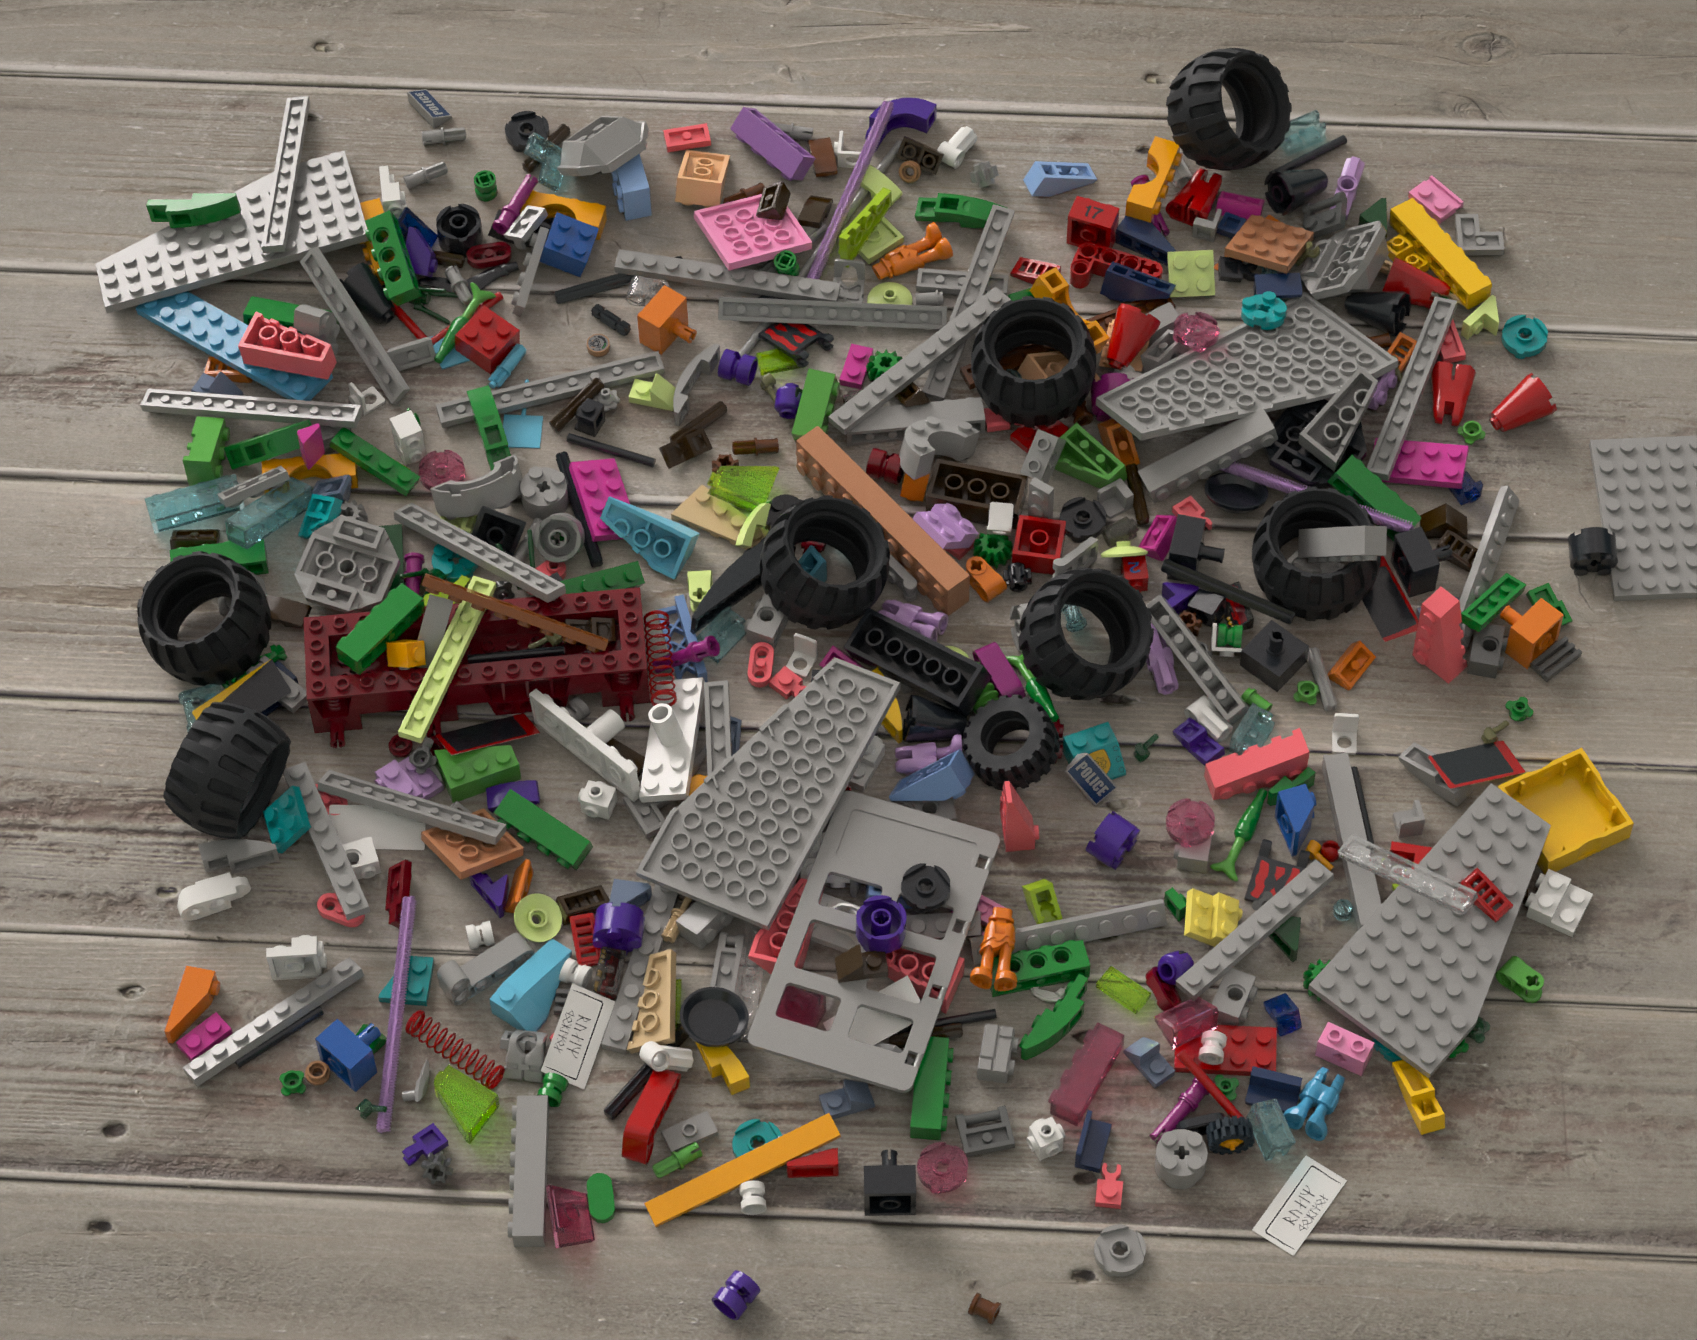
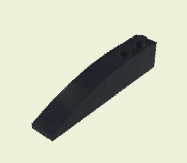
M765 537L753 548H748L714 582L692 616L691 633L695 634L762 586L759 565Z

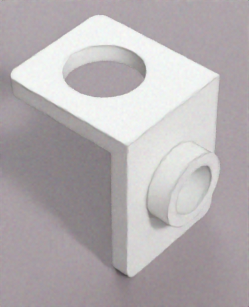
M840 131L839 142L834 143V155L838 156V167L854 168L856 162H848L846 158L855 157L858 159L861 152L843 151V131Z
M352 382L348 384L350 390L349 400L351 404L362 406L364 416L385 403V399L375 387L372 386L361 393ZM373 395L377 400L373 404H366L365 397Z
M990 503L987 534L1011 536L1013 504Z
M1213 623L1211 651L1220 652V656L1234 657V652L1241 653V648L1216 647L1217 623Z
M795 633L794 652L786 667L796 675L807 678L818 658L817 641ZM796 660H804L807 663V667L798 670L793 664Z
M1335 713L1332 728L1333 754H1356L1358 714ZM1340 738H1347L1351 741V746L1341 748L1337 741Z

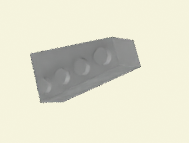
M1359 367L1299 435L1298 443L1334 472L1377 390L1378 380L1362 367Z

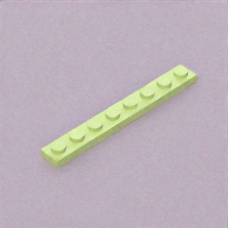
M473 576L468 589L492 597L496 589V582ZM463 600L459 604L398 730L399 737L418 743L423 742L483 617L484 612L472 608V603Z

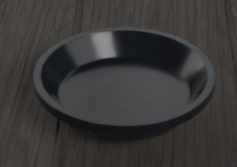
M1228 472L1211 476L1206 481L1204 487L1207 498L1217 508L1229 513L1244 514L1252 512L1263 506L1268 499V490L1265 485Z
M705 987L694 991L684 1000L680 1010V1023L684 1032L693 1041L708 1047H724L736 1042L745 1033L749 1021L748 1010L743 1000L734 992L720 987Z

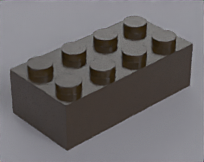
M936 459L926 494V511H931L935 504L949 503L957 508L961 517L970 521L988 524L991 502L1010 503L1014 506L1012 529L1017 530L1019 515L1022 514L1027 495L1028 476Z

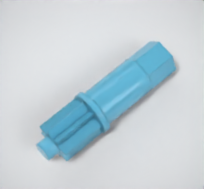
M516 344L502 363L496 367V370L488 379L491 381L489 384L491 388L501 387L505 380L510 377L511 372L526 354L527 349L523 345Z

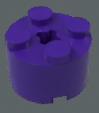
M1112 811L1094 833L1096 834L1094 837L1095 842L1090 840L1085 851L1109 868L1116 870L1124 859L1122 856L1125 851L1130 852L1135 846L1140 830L1115 811Z
M885 895L873 896L864 901V904L858 909L856 914V937L866 952L885 951L886 954L902 947L906 936L907 921L903 905Z
M613 902L602 904L596 910L593 946L611 951L618 957H625L628 952L640 948L644 934V912L639 907L629 903L621 902L620 906H612Z

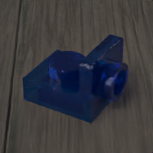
M1465 471L1462 489H1448L1462 506L1468 502L1473 503L1481 497L1483 483L1481 480L1475 482L1469 473Z
M1286 993L1263 1002L1265 1011L1276 1024L1279 1036H1284L1302 1028L1299 1008Z

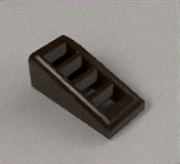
M1447 529L1436 548L1448 544L1451 545L1449 549H1452L1453 559L1446 561L1470 572L1472 567L1470 562L1475 558L1478 549L1456 533ZM1465 553L1468 554L1466 559L1462 558Z
M602 885L556 898V903L562 914L563 926L570 924L569 918L571 916L587 913L595 914L600 905L609 903V898ZM595 895H596V897H597L598 900H599V902H597V903L595 902V900H594V898H593V896H595Z

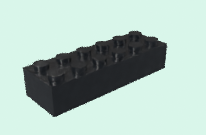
M869 607L843 647L857 661L873 669L878 667L888 677L966 717L992 677L983 665Z

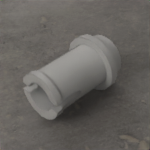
M943 291L915 293L916 305H944Z

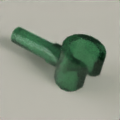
M1157 734L1152 735L1143 744L1138 743L1136 745L1133 755L1139 762L1145 761L1150 756V752L1147 749L1159 738Z
M364 1099L355 1107V1110L361 1112V1118L366 1119L372 1112H386L387 1107L373 1105L369 1100Z

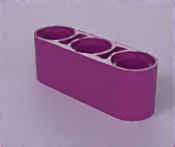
M996 642L972 652L974 661L980 662L991 674L992 677L989 683L995 686L994 690L999 693V697L1007 695L1009 698H1012V695H1021L1022 698L1026 697L1021 681Z

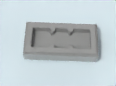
M705 1111L662 1130L661 1135L670 1152H678L693 1142L699 1144L717 1136L718 1130L708 1111Z

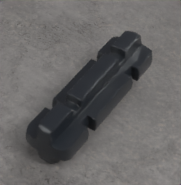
M596 304L592 308V316L597 319L601 318L600 321L613 330H617L623 336L630 332L631 325L624 320L621 321L620 317L607 309L605 310L600 304Z

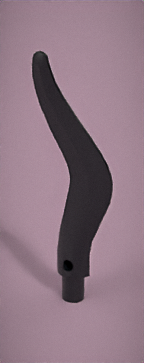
M517 261L506 265L505 263L496 265L467 279L471 295H473L470 287L471 282L475 283L482 290L494 280L519 270ZM425 277L417 280L419 286H433L452 292L451 284L447 278Z

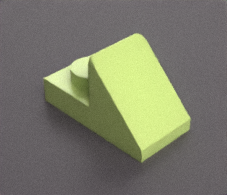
M1491 295L1463 321L1461 336L1468 340L1474 334H1479L1483 328L1493 335H1497L1499 317L1496 297L1494 295Z
M655 374L653 382L634 379L629 394V402L674 411L673 399L676 387L659 374Z

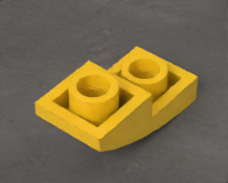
M1401 234L1386 242L1389 252L1388 256L1392 261L1397 257L1423 272L1429 270V263L1414 252V245Z

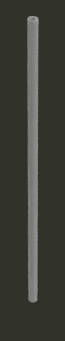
M897 140L877 166V170L881 173L886 171L897 156L902 141ZM861 188L857 193L853 203H851L852 205H850L849 212H847V217L843 221L842 228L868 195L869 191ZM821 243L800 269L798 277L806 278ZM761 322L739 351L741 357L751 352L760 339L758 334L769 327L772 322Z

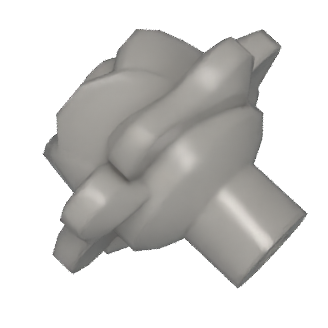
M609 388L602 389L592 399L604 404L605 412L610 409H616L617 403L620 402L617 391H610Z

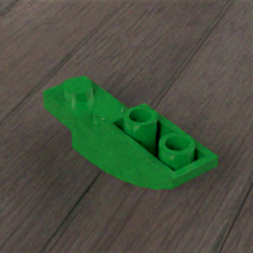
M193 193L191 199H148L146 204L151 222H169L171 228L205 225L232 217L241 212L236 193Z
M938 193L937 198H918L915 219L916 221L960 223L961 228H984L993 204L1001 207L1004 206L969 196Z
M487 385L466 392L490 471L494 469V462L507 458L511 454L490 387Z
M310 419L224 447L231 469L245 465L249 466L299 449L297 431L312 426Z
M1079 974L1075 981L1071 980L1065 989V997L1063 1000L1059 999L1056 1002L1053 1011L1046 1008L1042 1015L1038 1014L1035 1017L1031 1026L1033 1028L1029 1035L1025 1034L1019 1044L1021 1059L1028 1060L1048 1050L1065 1037L1084 1014L1085 1002L1081 999L1087 991V977Z

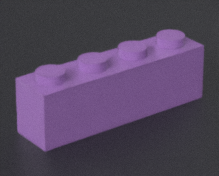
M743 107L730 128L737 134L736 138L749 144L751 151L767 159L766 163L773 168L779 169L782 172L781 175L789 181L803 180L816 159L755 108Z

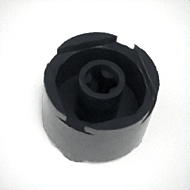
M458 204V206L452 208L451 205L447 206L439 212L436 218L439 246L445 252L460 254L467 258V251L473 246L481 245L483 241L482 223L478 211L470 205Z
M1588 527L1581 529V534L1575 536L1574 532L1569 535V559L1574 575L1584 576L1588 572H1597L1601 576L1611 574V568H1614L1618 563L1614 532L1610 534L1608 529L1603 527Z

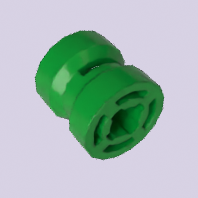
M483 170L474 176L476 197L485 202L495 199L498 192L494 173Z
M784 250L775 256L774 265L778 274L799 275L800 267L793 252Z
M1219 623L1217 647H1225L1229 644L1233 648H1241L1243 625H1235L1228 628L1227 624Z
M549 1072L545 1074L542 1081L543 1087L538 1090L536 1096L548 1095L549 1106L559 1107L562 1101V1092L566 1091L569 1082L565 1077Z

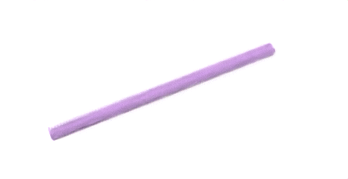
M885 100L882 102V106H880L881 108L877 113L878 115L874 120V124L851 173L849 182H847L845 191L840 198L841 200L830 221L831 223L827 228L807 278L819 280L820 276H822L821 274L826 265L825 262H828L830 253H832V246H835L836 237L840 233L839 230H841L844 224L843 221H845L847 212L851 208L850 205H852L851 203L855 199L854 196H856L855 194L859 190L858 187L862 183V178H864L866 169H868L870 160H872L871 158H873L875 149H877L876 147L880 142L879 140L883 134L882 131H884L887 120L891 116V111L894 109L892 107L894 103Z
M1235 461L1229 467L1219 469L1286 493L1295 490L1299 492L1307 488V485L1302 487V484L1299 486L1297 482L1295 484L1294 481L1291 483L1292 480L1290 482L1289 479L1286 481L1284 477L1281 479L1280 476L1278 479V475L1273 477V474L1270 476L1268 472L1266 474L1265 471L1262 473L1260 469L1258 471L1257 468L1254 470L1255 467L1252 469V466L1249 469V465L1245 464L1244 466V463L1241 466V462L1236 464ZM1369 507L1366 509L1374 524L1387 526L1388 529L1391 528V530L1401 533L1414 529L1412 522L1409 524L1410 521L1407 523V520L1405 522L1404 519L1401 521L1402 518L1399 520V517L1396 520V516L1393 519L1391 514L1388 517V513L1385 516V512L1380 514V511L1378 513L1377 510L1374 512L1372 508L1370 510Z
M405 896L402 899L398 949L396 950V966L393 976V992L390 1002V1018L388 1019V1033L385 1045L386 1053L384 1054L383 1077L379 1098L380 1106L378 1107L379 1115L377 1116L378 1121L376 1125L377 1132L379 1133L391 1131L389 1126H391L390 1123L392 1122L390 1117H392L391 1114L393 1112L391 1111H393L392 1105H394L392 1102H394L393 1096H395L393 1094L395 1093L394 1087H396L394 1085L396 1084L395 1078H397L395 1075H397L396 1070L398 1069L396 1068L398 1066L397 1061L399 1060L397 1059L399 1058L398 1052H400L398 1049H400L399 1043H401L399 1040H401V1026L403 1025L401 1023H403L402 1017H404L402 1014H404L403 1008H405L403 1005H405L404 1000L406 999L404 994L407 991L405 989L407 988V974L409 973L407 968L410 965L408 962H410L409 957L411 955L409 954L411 952L409 951L412 948L410 945H412L411 939L413 938L411 937L413 936L412 931H414L412 929L414 926L412 925L415 922L414 911L416 910L414 908L417 905L415 904L417 901H415L414 896Z

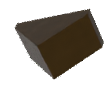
M1447 503L1420 515L1422 518L1420 520V527H1422L1427 538H1442L1447 529L1463 539L1468 537L1467 516Z

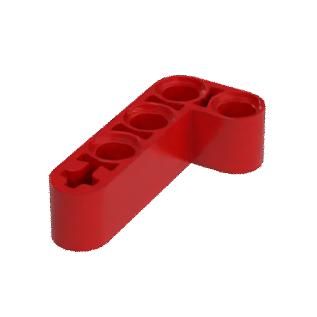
M1092 242L1080 244L1070 266V284L1079 289L1089 285L1093 274L1105 277L1106 270L1112 262L1161 280L1163 271L1160 263Z
M667 1069L659 1072L653 1070L625 1126L622 1158L645 1165L648 1164L653 1151L654 1136L678 1090L681 1079L680 1073Z

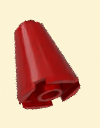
M1124 303L1119 304L1106 359L1110 361L1108 365L1117 370H1121L1122 367L1127 368L1157 331L1161 322L1149 313L1145 315L1137 307Z
M1533 373L1527 375L1491 412L1492 418L1490 423L1496 431L1500 429L1502 432L1549 416L1557 411L1556 404L1551 406L1549 399L1553 398L1551 393L1538 377L1532 378Z

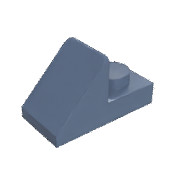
M219 372L215 378L203 373L191 389L192 392L244 395L222 372Z
M348 474L317 481L308 500L310 501L312 494L334 497L343 502L345 499L348 502L351 495V476Z
M1142 1037L1126 1048L1123 1053L1154 1088H1157L1173 1077L1175 1070L1159 1053V1042Z
M844 1079L843 1088L819 1095L824 1115L830 1113L832 1119L875 1107L868 1084L864 1082Z

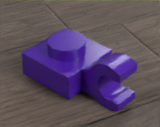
M432 1123L412 1136L414 1144L402 1151L404 1154L403 1160L408 1166H411L422 1154L428 1159L430 1152L435 1155L446 1148L448 1140L436 1125Z

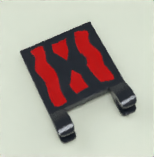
M775 322L758 334L759 338L791 357L800 368L809 365V362L806 361L809 358V353L804 351V349L816 341L825 351H829L834 347L831 344L834 340L833 335L822 333L809 324Z
M1263 839L1244 900L1249 902L1258 901L1266 891L1271 892L1274 896L1308 866L1310 852L1301 850L1297 865H1291L1268 858L1272 848V841Z

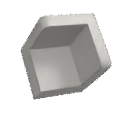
M1217 209L1215 218L1208 217L1206 220L1196 217L1193 223L1192 237L1214 242L1217 235V227L1222 218V209Z
M1121 478L1097 491V501L1104 507L1108 519H1112L1133 508L1134 494Z
M1414 800L1411 810L1393 813L1392 819L1398 838L1421 835L1423 833L1425 817L1419 800Z

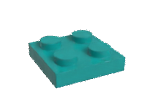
M292 785L263 811L271 842L276 845L277 852L280 854L284 853L311 828L302 793L298 786Z

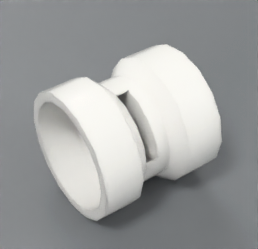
M490 921L482 922L478 926L473 924L465 926L470 950L478 949L480 945L484 944L486 946L495 945ZM480 929H481V931H482L483 941H481V936H480V931H479Z
M568 958L561 969L559 980L586 988L592 977L593 968L587 965L581 966L576 960Z
M1214 1030L1203 1032L1201 1039L1203 1047L1199 1050V1060L1210 1065L1221 1064L1224 1059L1223 1048L1226 1047L1227 1036Z
M747 1181L739 1186L740 1196L743 1197L741 1202V1212L743 1214L757 1215L767 1210L766 1200L763 1198L765 1194L763 1182Z

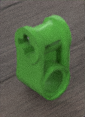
M1512 956L1495 973L1498 982L1522 998L1523 1001L1534 1003L1542 997L1543 976L1528 966L1521 958Z

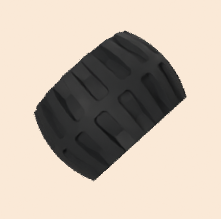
M1226 48L1207 52L1195 58L1181 69L1169 87L1171 90L1166 100V106L1168 107L1167 122L1168 126L1171 127L1172 137L1175 143L1182 149V153L1188 159L1194 160L1199 166L1222 171L1250 167L1273 153L1285 140L1284 136L1289 131L1292 105L1289 101L1287 84L1284 83L1279 69L1273 66L1266 56L1255 51L1242 48ZM1222 86L1227 91L1234 107L1236 134L1228 123L1224 112Z
M1025 296L1016 301L1010 300L1004 303L997 311L994 310L985 319L977 332L971 354L972 376L976 389L987 407L996 415H1001L1005 421L1011 424H1022L1030 428L1038 425L1050 426L1055 424L1056 421L1062 418L1066 419L1072 415L1077 406H1080L1088 396L1096 373L1094 342L1084 321L1079 315H1075L1074 311L1066 304L1057 303L1048 297L1032 298V296ZM1028 344H1040L1054 348L1069 361L1059 373L1046 379L1038 380L1015 377L1005 371L999 364L1002 357L1012 349Z
M1307 487L1299 492L1296 490L1290 492L1283 497L1282 501L1278 500L1259 523L1252 545L1254 574L1260 589L1265 592L1267 599L1294 611L1295 616L1305 618V621H1315L1316 619L1331 620L1337 618L1343 612L1348 613L1354 609L1373 587L1379 572L1381 556H1377V561L1350 562L1346 567L1333 573L1313 574L1299 570L1290 564L1280 549L1293 538L1299 537V529L1374 526V522L1367 510L1361 508L1357 500L1350 495L1345 496L1332 488L1327 490Z
M823 495L816 499L811 497L787 509L769 529L760 554L759 568L762 586L765 594L769 595L773 607L777 611L780 610L791 622L795 624L798 622L806 625L809 629L815 630L819 628H827V630L839 628L863 616L868 607L871 608L880 597L889 574L890 550L888 541L884 538L882 526L879 522L876 523L871 517V513L864 507L860 508L853 504V501L846 498L838 499L830 495ZM808 541L825 543L832 546L850 561L856 575V581L845 585L828 584L812 577L799 564L795 557L793 546L797 543Z
M196 551L190 555H180L173 558V561L158 568L152 579L146 582L143 587L142 597L138 600L137 605L139 633L153 660L173 677L193 685L207 686V684H214L218 686L226 684V681L235 677H241L248 668L255 665L261 658L260 655L263 649L267 648L270 640L271 612L262 587L255 577L239 563L221 554L213 552L208 554L203 551ZM221 596L232 598L230 611L214 630L193 641H178L177 634L180 626L198 606Z
M1100 568L1070 570L1053 577L1042 585L1029 600L1019 625V630L1021 631L1018 639L1019 650H1022L1023 662L1027 670L1030 669L1036 677L1035 681L1041 686L1050 689L1052 694L1059 697H1070L1072 700L1103 698L1128 685L1145 665L1150 654V646L1154 636V629L1151 627L1152 615L1150 609L1146 607L1139 590H1135L1126 578L1111 574V571ZM1064 604L1078 605L1085 608L1102 622L1110 642L1111 652L1108 664L1100 665L1088 662L1076 654L1068 644L1061 627V612Z
M225 702L211 703L192 724L172 762L163 793L166 805L183 822L200 832L226 839H241V837H245L252 827L256 825L263 811L266 810L279 785L290 754V738L274 721L252 708Z

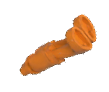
M932 222L927 225L926 236L923 239L909 245H902L888 252L884 258L879 259V263L872 265V269L879 280L886 277L891 279L894 276L918 270V268H924L926 263L949 259L953 257V250L949 241L946 238H942L937 224ZM931 249L923 254L918 255V253Z
M994 907L992 915L988 919L979 954L982 955L980 967H975L970 974V982L979 988H991L993 961L997 955H999L994 989L997 991H1008L1017 986V976L1014 972L1010 971L1011 954L1015 948L1014 919L1012 918L1013 911L1009 908Z

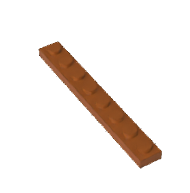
M427 573L424 576L422 586H425V591L439 595V592L449 595L448 599L454 602L462 603L464 600L472 603L471 607L484 612L485 609L494 611V616L505 620L508 617L517 620V624L523 627L530 628L533 625L539 627L540 632L553 636L555 633L563 636L562 640L574 645L577 642L586 644L585 648L593 652L606 650L607 638Z

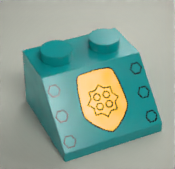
M1109 722L1063 737V754L1068 764L1072 762L1077 754L1088 753L1111 780L1126 775L1119 743Z

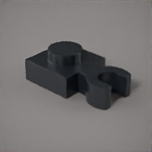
M1220 256L1218 260L1219 281L1241 283L1243 277L1248 281H1254L1256 273H1251L1249 270H1256L1258 265L1252 263L1245 265L1242 264L1241 260Z

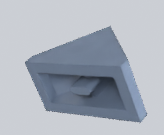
M614 879L609 903L613 902L612 906H620L621 902L640 907L650 901L652 896L651 886L649 883Z

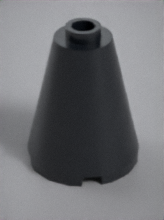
M1321 169L1275 171L1267 175L1264 186L1268 185V192H1265V196L1272 210L1277 214L1282 213L1281 216H1285L1327 188L1328 177Z
M361 262L346 272L348 277L344 281L340 279V282L359 311L379 324H387L395 317L394 312L396 308L391 300H387L383 286L371 266Z
M1404 291L1356 292L1347 296L1345 309H1347L1349 315L1392 336H1398L1406 328L1407 324L1403 323L1405 316L1410 315L1411 297L1410 294Z
M910 695L905 709L908 712L906 719L903 720L902 739L908 743L952 740V737L960 734L963 739L964 729L969 727L966 716L918 695Z

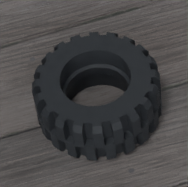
M1007 695L1000 696L999 700L995 701L992 699L988 701V705L985 707L981 706L976 710L977 714L971 716L967 722L969 727L964 729L963 736L965 739L962 741V746L967 761L986 785L993 786L997 790H1003L1005 781H1010L1015 790H1017V787L1025 789L1032 782L1036 784L1041 780L1040 777L1043 774L1047 775L1051 770L1050 765L1055 764L1058 758L1056 753L1060 750V743L1058 741L1060 737L1054 723L1043 706L1032 698H1022L1021 695H1012V698H1009ZM1015 730L1029 731L1027 741L1019 750L1005 756L993 755L997 742L1004 735Z

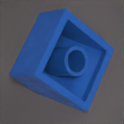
M1306 784L1279 791L1277 795L1275 819L1292 857L1296 856L1311 829L1312 819L1314 818L1313 810L1314 806H1316V798L1313 792H1309Z

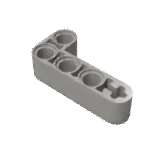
M513 933L462 966H459L455 960L444 963L437 971L439 986L454 1005H460L521 967L534 955V951L520 933Z

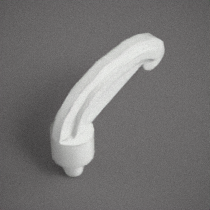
M1067 986L1064 988L1060 987L1055 993L1041 990L1039 987L1031 988V992L1042 1001L1057 1002L1065 997Z

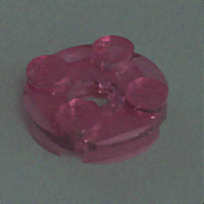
M1187 312L1176 318L1173 328V339L1186 347L1192 348L1196 352H1204L1206 348L1213 346L1218 341L1220 328L1217 327L1218 322L1216 319L1206 313L1195 312V315H1188Z
M444 450V452L439 453L432 451L426 454L419 463L420 481L428 490L450 480L463 482L466 476L462 458L451 450ZM438 469H447L444 474H438L437 471Z
M1189 798L1181 799L1172 804L1168 810L1165 822L1167 833L1184 848L1202 844L1214 832L1215 815L1210 806L1199 800L1198 803L1191 801ZM1188 818L1190 821L1196 820L1193 826H1188L1185 819Z
M936 1142L928 1145L921 1152L917 1162V1175L921 1183L930 1189L932 1193L941 1194L954 1191L967 1179L968 1160L965 1153L959 1147L946 1145V1142ZM939 1163L949 1165L946 1172L937 1170Z

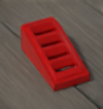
M1020 257L1010 276L1033 285L1038 276L1055 267L1061 274V266ZM1022 265L1026 266L1024 271H1019Z
M1478 868L1474 869L1460 883L1459 891L1494 922L1499 921L1513 908V904ZM1484 889L1485 892L1480 896L1478 893ZM1490 896L1494 897V898L1487 904L1486 900H1487ZM1498 902L1502 905L1496 911L1492 909Z
M594 913L571 916L569 918L578 964L581 966L601 965L599 963L602 960L600 948H596L593 945L580 948V945L593 943ZM590 933H592L591 936H585V937H580V938H578L579 935H584V934H590ZM596 952L594 956L581 957L582 954Z
M838 1148L828 1149L787 1161V1178L839 1176Z

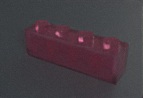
M1098 1022L1093 1030L1089 1029L1083 1040L1085 1044L1082 1050H1076L1072 1058V1067L1070 1070L1066 1069L1060 1079L1061 1086L1058 1090L1054 1089L1049 1097L1048 1102L1051 1103L1050 1114L1075 1126L1079 1125L1124 1047L1125 1035Z

